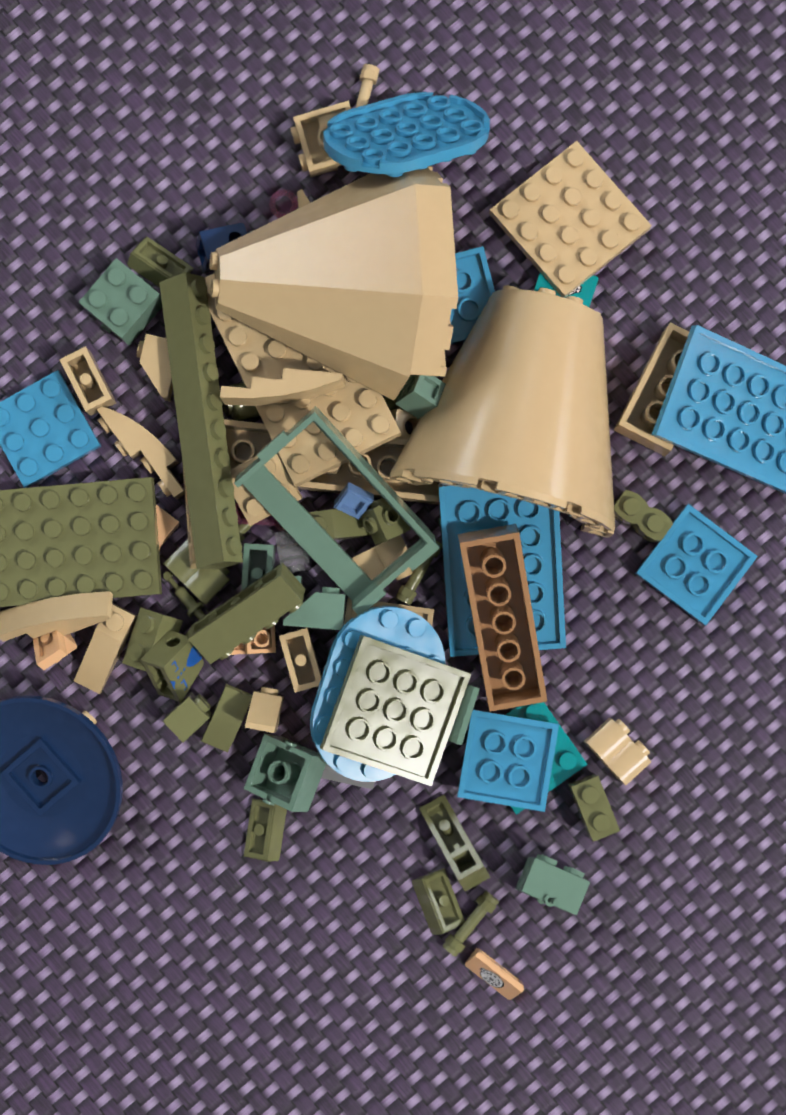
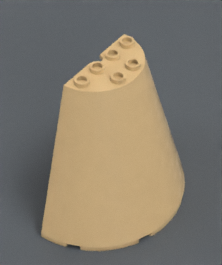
M504 285L502 290L495 291L490 296L442 380L446 385L438 406L421 417L391 469L389 478L416 486L432 484L433 481L447 486L472 487L570 514V517L582 523L580 531L605 538L611 537L615 530L604 327L601 313L583 305L581 298L556 296V292L548 288H539L538 291H531Z

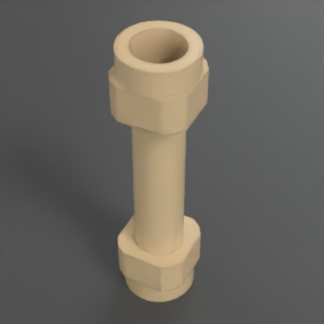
M371 64L363 65L360 74V81L362 83L355 108L368 105L372 86L377 83L380 70L378 67Z

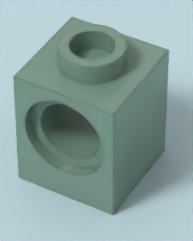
M412 375L400 391L395 404L417 419H420L427 412L438 406L446 384L435 376Z

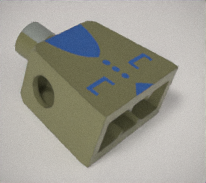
M190 629L185 635L168 631L141 658V662L158 695L178 702L183 701L204 664L199 651L188 640Z

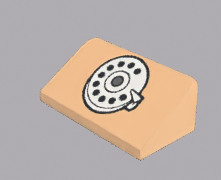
M476 948L466 960L465 966L508 1000L513 999L524 991V985L521 980L480 948Z

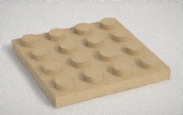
M578 141L574 142L489 210L490 216L561 297L564 298L643 236L652 226Z

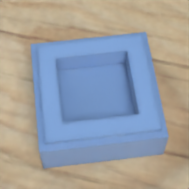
M348 482L335 499L333 508L359 520L373 502L374 494Z

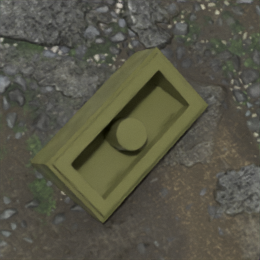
M147 236L130 253L127 263L131 269L159 288V282L184 272L191 273L194 269Z
M252 798L244 857L267 862L279 861L287 809L277 804H266L262 799Z
M445 868L412 880V885L432 935L444 934L465 922Z

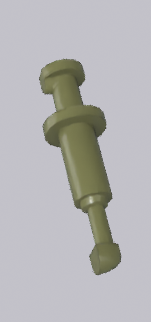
M166 571L163 574V578L174 587L175 595L189 610L187 615L189 617L195 615L198 620L206 616L201 610L204 604L202 602L197 603L184 586L181 587L172 578L173 574Z

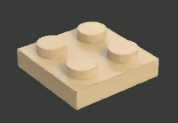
M277 453L264 465L299 501L303 497L298 488L294 486L279 453ZM257 455L231 469L234 498L250 526L271 514L243 484L238 488L234 482L236 476L258 458Z

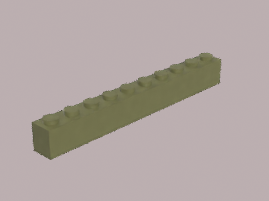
M184 272L159 282L196 568L216 570L243 563L242 544L240 542L238 515L230 469V456L228 454L226 427L222 409L223 403L220 398L219 373L216 365L205 277Z

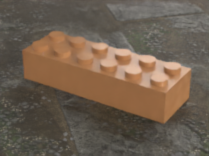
M511 524L458 534L489 712L547 702L517 525Z

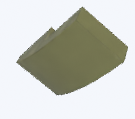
M226 684L204 731L201 742L228 753L253 695Z

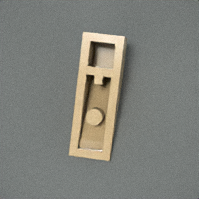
M112 603L111 619L98 623L74 682L101 694L134 629L138 615Z

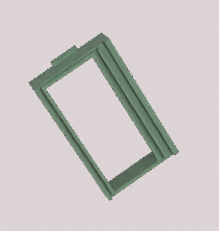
M316 406L287 432L283 430L257 454L258 458L236 476L234 484L238 488L243 484L352 600V609L357 615L367 611L386 595L384 588L408 567L414 571L440 548L436 543L435 535ZM312 422L317 425L420 537L415 544L373 580L368 577L264 465Z

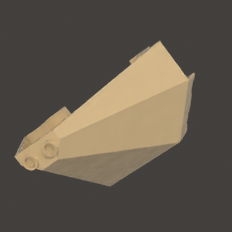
M432 165L426 169L405 172L400 177L370 173L217 248L215 252L210 254V270L215 271V279L211 280L210 295L215 297L216 309L333 370L343 373V375L393 401L404 387L410 375L445 377L447 369L445 350H450L453 325L450 323L451 309H457L458 303L450 186L447 183H442L443 178L438 172L432 171Z

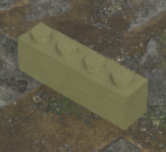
M281 563L191 625L188 640L210 664L218 659L224 660L233 652L235 647L241 643L245 645L252 641L257 632L263 628L269 629L273 627L280 617L287 612L293 613L298 610L303 604L305 588L284 563Z

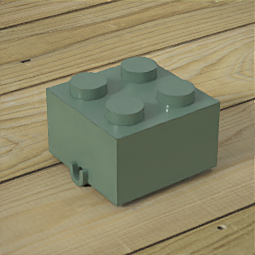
M117 258L79 301L87 312L102 323L100 326L109 334L113 332L128 346L131 345L162 308L161 295Z
M264 734L244 789L262 797V801L266 804H277L291 812H308L326 763L316 751L282 736Z
M537 854L536 858L528 857L515 889L536 898L540 904H546L549 907L554 906L577 915L590 884L589 881L583 879L585 873L569 866H564L562 870L556 867L558 861L542 854Z

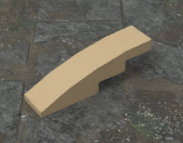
M283 368L282 380L252 377L251 388L221 386L220 398L225 405L260 406L283 404L318 397L344 388L346 380L343 373Z
M110 591L52 597L1 611L0 640L4 642L23 634H28L35 639L56 630L65 636L111 619L113 594Z

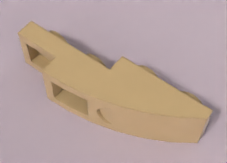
M102 406L97 409L101 415L97 419L107 433L112 431L118 440L114 444L124 457L129 454L135 460L143 454L145 457L140 459L150 474L154 471L158 474L161 481L157 484L167 497L172 494L174 498L179 499L185 494L183 487L170 471L179 462L153 434L119 412Z

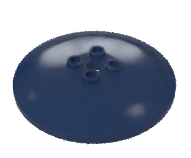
M29 695L1 700L0 852L16 860L40 865L66 863L86 855L100 844L116 822L122 803V775L112 746L101 730L88 717L63 702L47 697ZM36 770L44 771L48 776V782L40 781L36 776Z

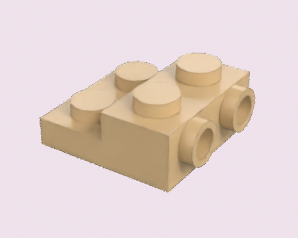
M349 100L293 117L295 126L290 128L295 145L301 143L303 154L298 155L303 172L309 170L310 177L338 170V166H341V164L334 161L326 153L323 146V131L327 129V123L331 118L351 109Z

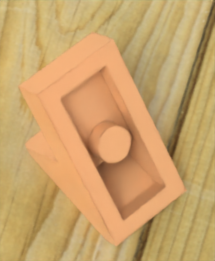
M57 630L33 639L36 664L43 670L58 663L77 648V644L71 634L64 636Z

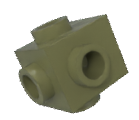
M383 497L373 501L370 505L371 509L365 511L362 515L364 518V528L372 536L375 545L411 530L410 526Z

